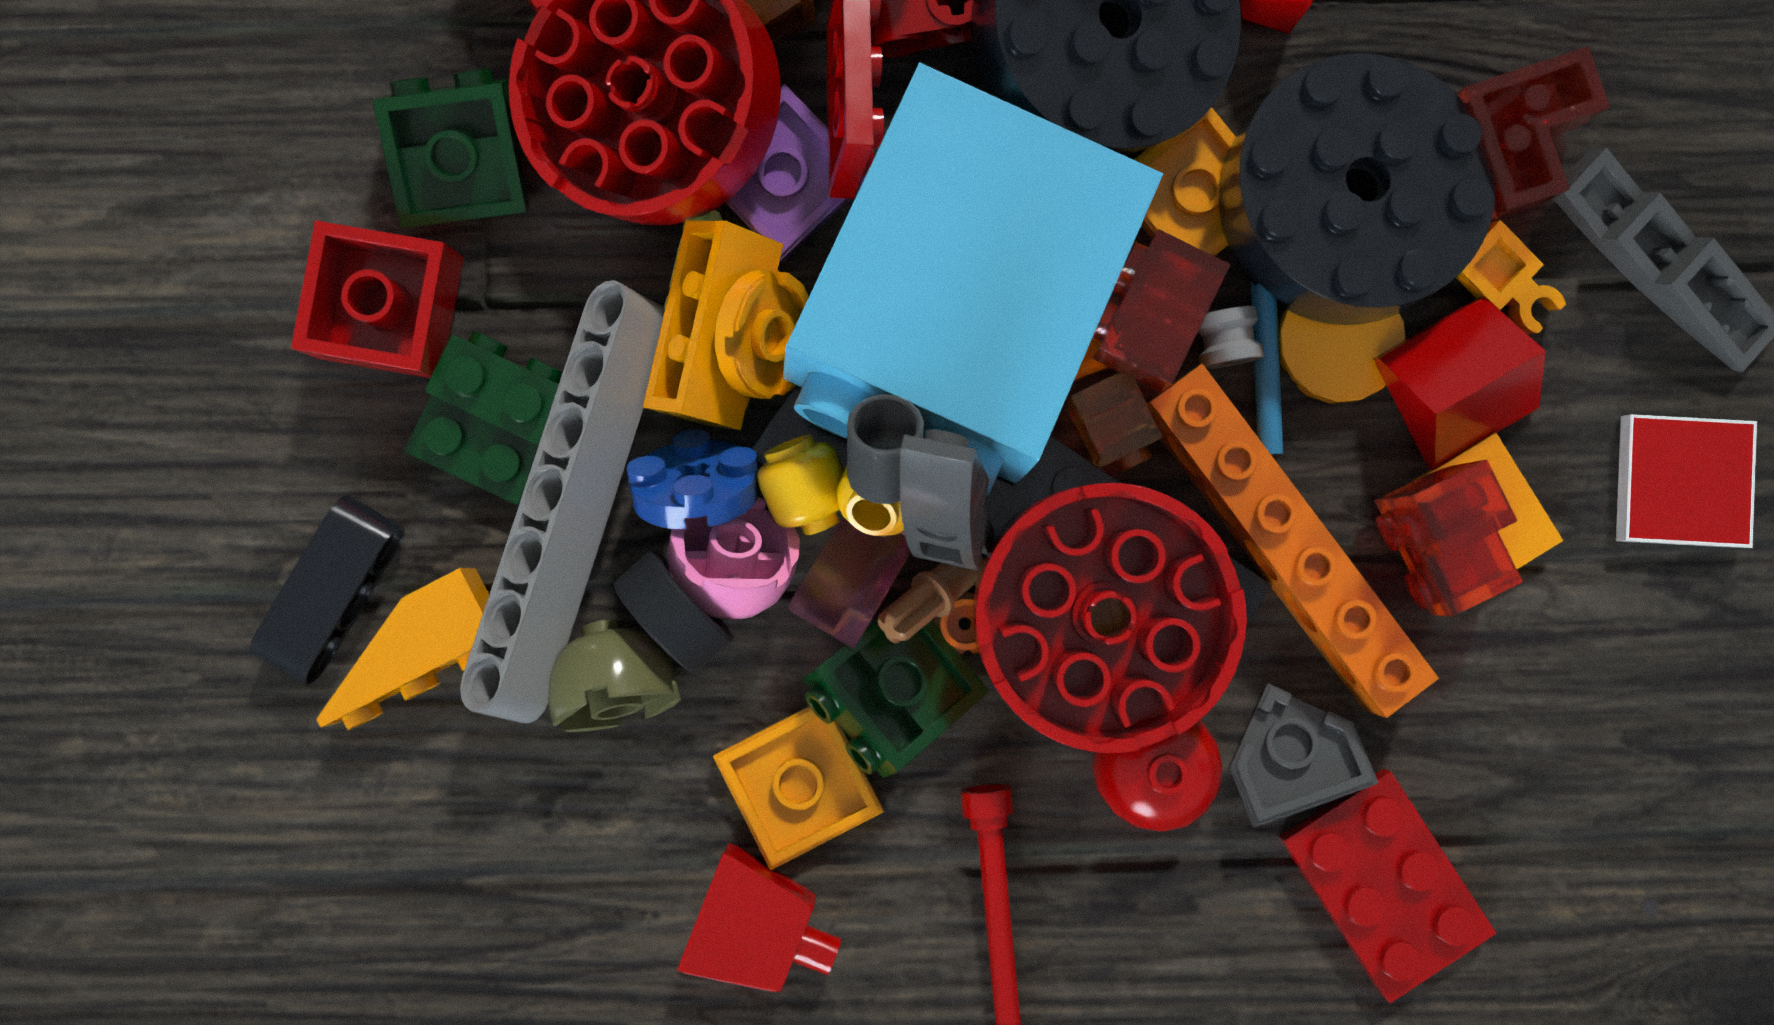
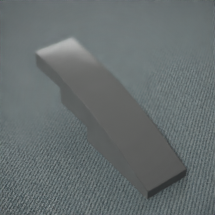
M1607 147L1590 148L1549 193L1551 198L1589 241L1637 289L1679 327L1733 371L1743 372L1773 340L1774 312L1714 237H1696L1660 192H1642Z

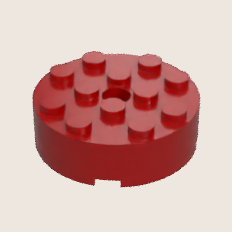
M745 0L536 1L541 7L533 19L524 41L517 38L509 75V103L512 121L521 147L533 168L551 188L559 190L569 199L583 206V208L632 223L661 226L678 224L704 216L723 205L744 187L761 164L771 144L777 125L781 97L780 73L773 43L762 21Z
M1122 483L1091 484L1056 492L1037 501L1015 517L1000 533L985 557L977 578L973 601V627L981 660L992 683L1003 700L1025 723L1050 739L1072 748L1100 753H1126L1138 751L1142 747L1158 743L1175 734L1180 735L1201 720L1219 701L1228 688L1242 655L1247 624L1244 589L1240 587L1235 568L1227 553V547L1212 527L1192 509L1164 493L1146 487ZM1115 598L1123 606V622L1115 632L1099 634L1094 630L1091 623V609L1103 599ZM1160 716L1147 724L1130 728L1140 720Z

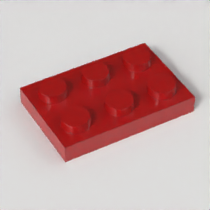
M831 0L826 20L829 198H855L861 178L866 176L873 162L874 149H879L883 140V109L873 108L872 87L879 88L881 82L882 49L878 46H871V27L878 26L881 0Z
M1383 768L1375 773L1378 784L1332 801L1280 835L1279 839L1381 996L1387 1002L1392 1003L1497 933L1392 772Z

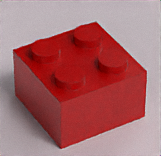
M315 220L291 349L321 360L431 378L449 341L464 257L444 242Z

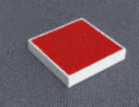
M1634 414L1621 416L1616 541L1753 548L1757 421Z

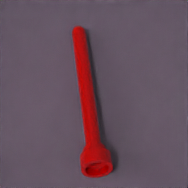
M1008 784L970 786L960 790L962 813L964 818L970 819V829L976 830L978 836L995 1024L1021 1025L1002 829L1009 825L1008 815L1014 813L1012 788Z

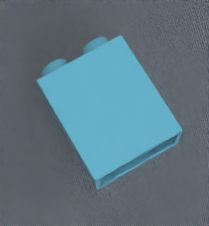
M919 62L786 345L783 379L802 387L794 404V410L814 425L835 435L847 438L848 416L856 404L867 397L880 394L897 395L910 401L920 410L924 421V439L926 431L933 429L955 433L969 440L968 448L977 450L990 480L986 496L989 495L997 476L1018 484L1040 460L1163 173Z

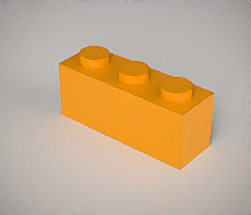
M685 221L642 408L702 425L741 430L750 397L743 396L729 387L719 369L714 345L716 319L726 293L739 277L755 269L778 272L783 249L782 243L728 221Z

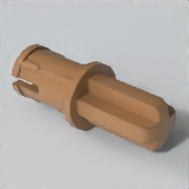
M982 555L978 571L940 563L931 571H921L914 576L911 583L912 588L879 614L878 626L885 632L886 638L893 643L906 641L934 617H946L954 609L956 599L977 583V578L984 561Z

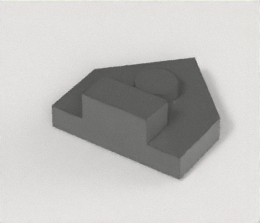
M1269 683L1264 687L1229 766L1253 828L1312 809L1378 784V780L1352 721L1330 711L1325 712L1307 704Z

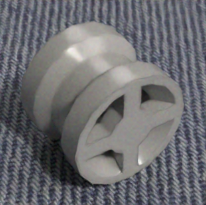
M1242 306L1213 311L1192 319L1194 332L1202 336L1204 350L1199 355L1200 364H1203L1206 369L1243 364L1265 357L1263 344L1255 340L1253 326L1258 320L1255 306Z

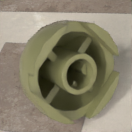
M600 620L583 626L580 629L582 637L569 642L556 657L550 674L548 694L552 725L555 727L560 724L561 731H594L621 726L624 724L619 717L635 713L642 709L643 706H645V719L674 707L681 700L676 675L668 653L649 634L634 628H620L617 620Z

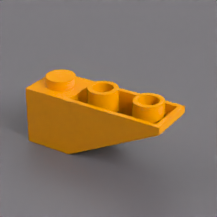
M458 568L400 599L316 720L320 728L343 722L347 730H351L383 714L384 712L379 704L381 701L401 692L406 701L440 684L436 673L457 662L461 670H465L489 597V593L476 568Z

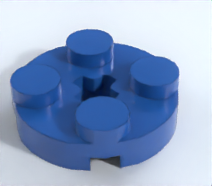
M690 429L677 433L672 438L671 445L661 447L645 456L635 458L626 467L636 514L644 521L663 528L686 529L685 518L707 516L708 527L729 522L747 512L756 503L759 494L756 478L758 472L756 452L748 447H741L725 441L711 440L710 434L700 429Z

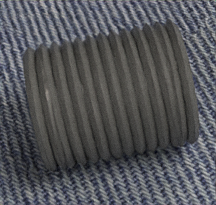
M880 394L871 396L856 404L848 416L847 477L851 488L861 498L872 503L891 504L900 501V450L904 434L923 438L924 421L920 410L910 401L897 395Z

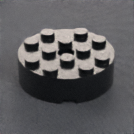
M973 0L971 14L973 53L978 72L988 94L995 95V97L1124 156L1132 155L1179 135L1189 129L1209 111L1221 95L1235 65L1241 34L1239 0ZM1100 18L1105 22L1107 28L1101 24Z
M1367 53L1332 56L1313 62L1284 79L1271 91L1246 121L1228 150L1222 167L1219 190L1220 219L1228 246L1245 275L1255 286L1260 283L1273 296L1287 304L1286 310L1301 317L1327 324L1356 325L1380 321L1409 309L1450 283L1474 258L1484 241L1493 216L1496 192L1494 164L1486 137L1477 119L1462 99L1443 81L1414 64L1393 57ZM1348 186L1351 187L1357 193V195L1350 192Z

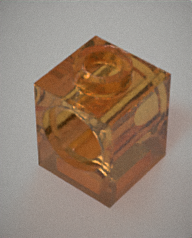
M1129 368L1070 396L1064 402L1094 465L1098 468L1113 463L1117 474L1152 458L1147 445L1163 438Z

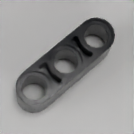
M349 494L340 498L324 517L258 627L249 647L250 653L306 686L313 684L332 661L402 543L405 528Z

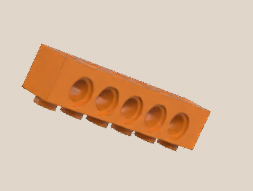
M1203 364L1188 372L1139 409V412L1265 580L1273 585L1271 588L1365 712L1388 718L1439 679Z

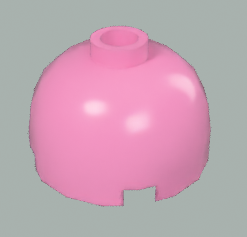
M760 497L757 498L756 503L747 512L729 522L708 527L707 516L685 518L686 529L671 530L667 553L670 574L688 596L711 617L727 620L753 617L777 603L794 576L799 557L800 538L795 528H783L773 521L770 512L765 510V500Z

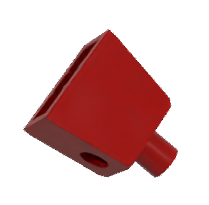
M728 843L721 856L677 970L689 975L771 992H781L792 962L828 976L837 956L842 938L807 925L816 901V895L812 891L776 869L770 871L766 863L742 848Z

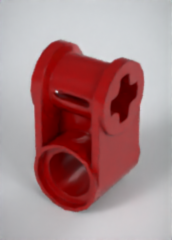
M881 0L878 26L871 27V46L881 47L882 58H898L912 55L919 51L967 44L972 41L971 14L973 0H956L961 1V6L964 10V14L961 15L951 14L949 2L954 0Z

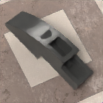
M927 430L925 439L904 434L900 450V501L904 533L909 550L914 557L978 571L981 555L988 554L993 545L996 531L984 509L990 480L977 450L968 448L969 440L967 438L947 431Z

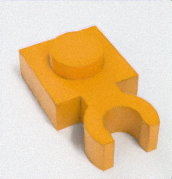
M1501 220L1490 223L1488 232L1476 255L1465 269L1455 277L1476 299L1485 297L1499 310L1507 304L1509 306V319L1526 334H1537L1543 329L1531 313L1532 305L1536 300L1540 301L1548 311L1561 310L1566 305L1564 297L1557 289L1547 285L1538 286L1534 282L1532 277L1544 264Z

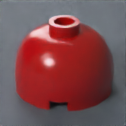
M1160 716L1140 720L1130 728L1147 724ZM1201 720L1180 735L1175 734L1158 743L1142 747L1138 751L1126 753L1094 752L1091 765L1096 789L1115 815L1136 828L1159 832L1187 827L1204 815L1219 793L1223 772L1218 744Z

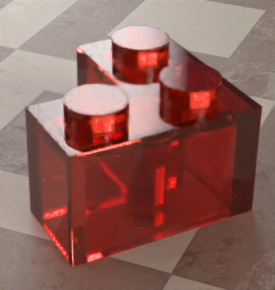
M1589 46L1466 86L1457 93L1466 104L1469 115L1480 125L1482 131L1480 144L1496 184L1495 204L1491 222L1539 207L1570 190L1552 137L1577 129L1610 108Z
M1160 229L1155 232L1145 246L1135 241L1112 291L1118 294L1114 303L1108 301L1092 337L1099 342L1091 358L1159 392L1165 390L1172 385L1231 264Z
M1487 459L1442 467L1374 500L1381 515L1376 517L1379 532L1391 550L1400 551L1410 573L1405 575L1406 586L1416 604L1423 610L1428 608L1431 615L1452 617L1523 582L1498 533V530L1518 520Z

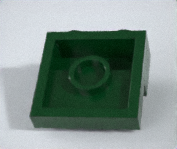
M491 68L454 73L455 86L430 89L428 77L403 79L389 82L391 94L372 100L401 229L524 213L530 209L518 149L520 142L512 121L509 103V79L494 81Z
M472 331L468 341L451 334L424 390L425 393L430 394L429 400L403 452L519 506L563 372L530 357L525 368L504 359L508 346L477 331Z
M877 617L803 678L810 687V690L805 693V699L809 707L825 723L830 724L834 720L839 723L851 738L845 745L847 753L853 762L867 774H872L877 770L881 777L885 778L899 772L990 692L958 651L944 639L941 630L933 620L927 623L910 639L893 643L886 638L885 632L878 626Z

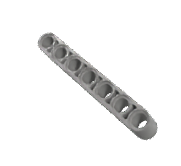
M614 280L605 281L597 286L585 304L476 633L460 686L461 699L465 707L472 712L519 723H531L537 720L548 704L550 674L556 657L568 644L644 409L642 406L665 312L663 306Z

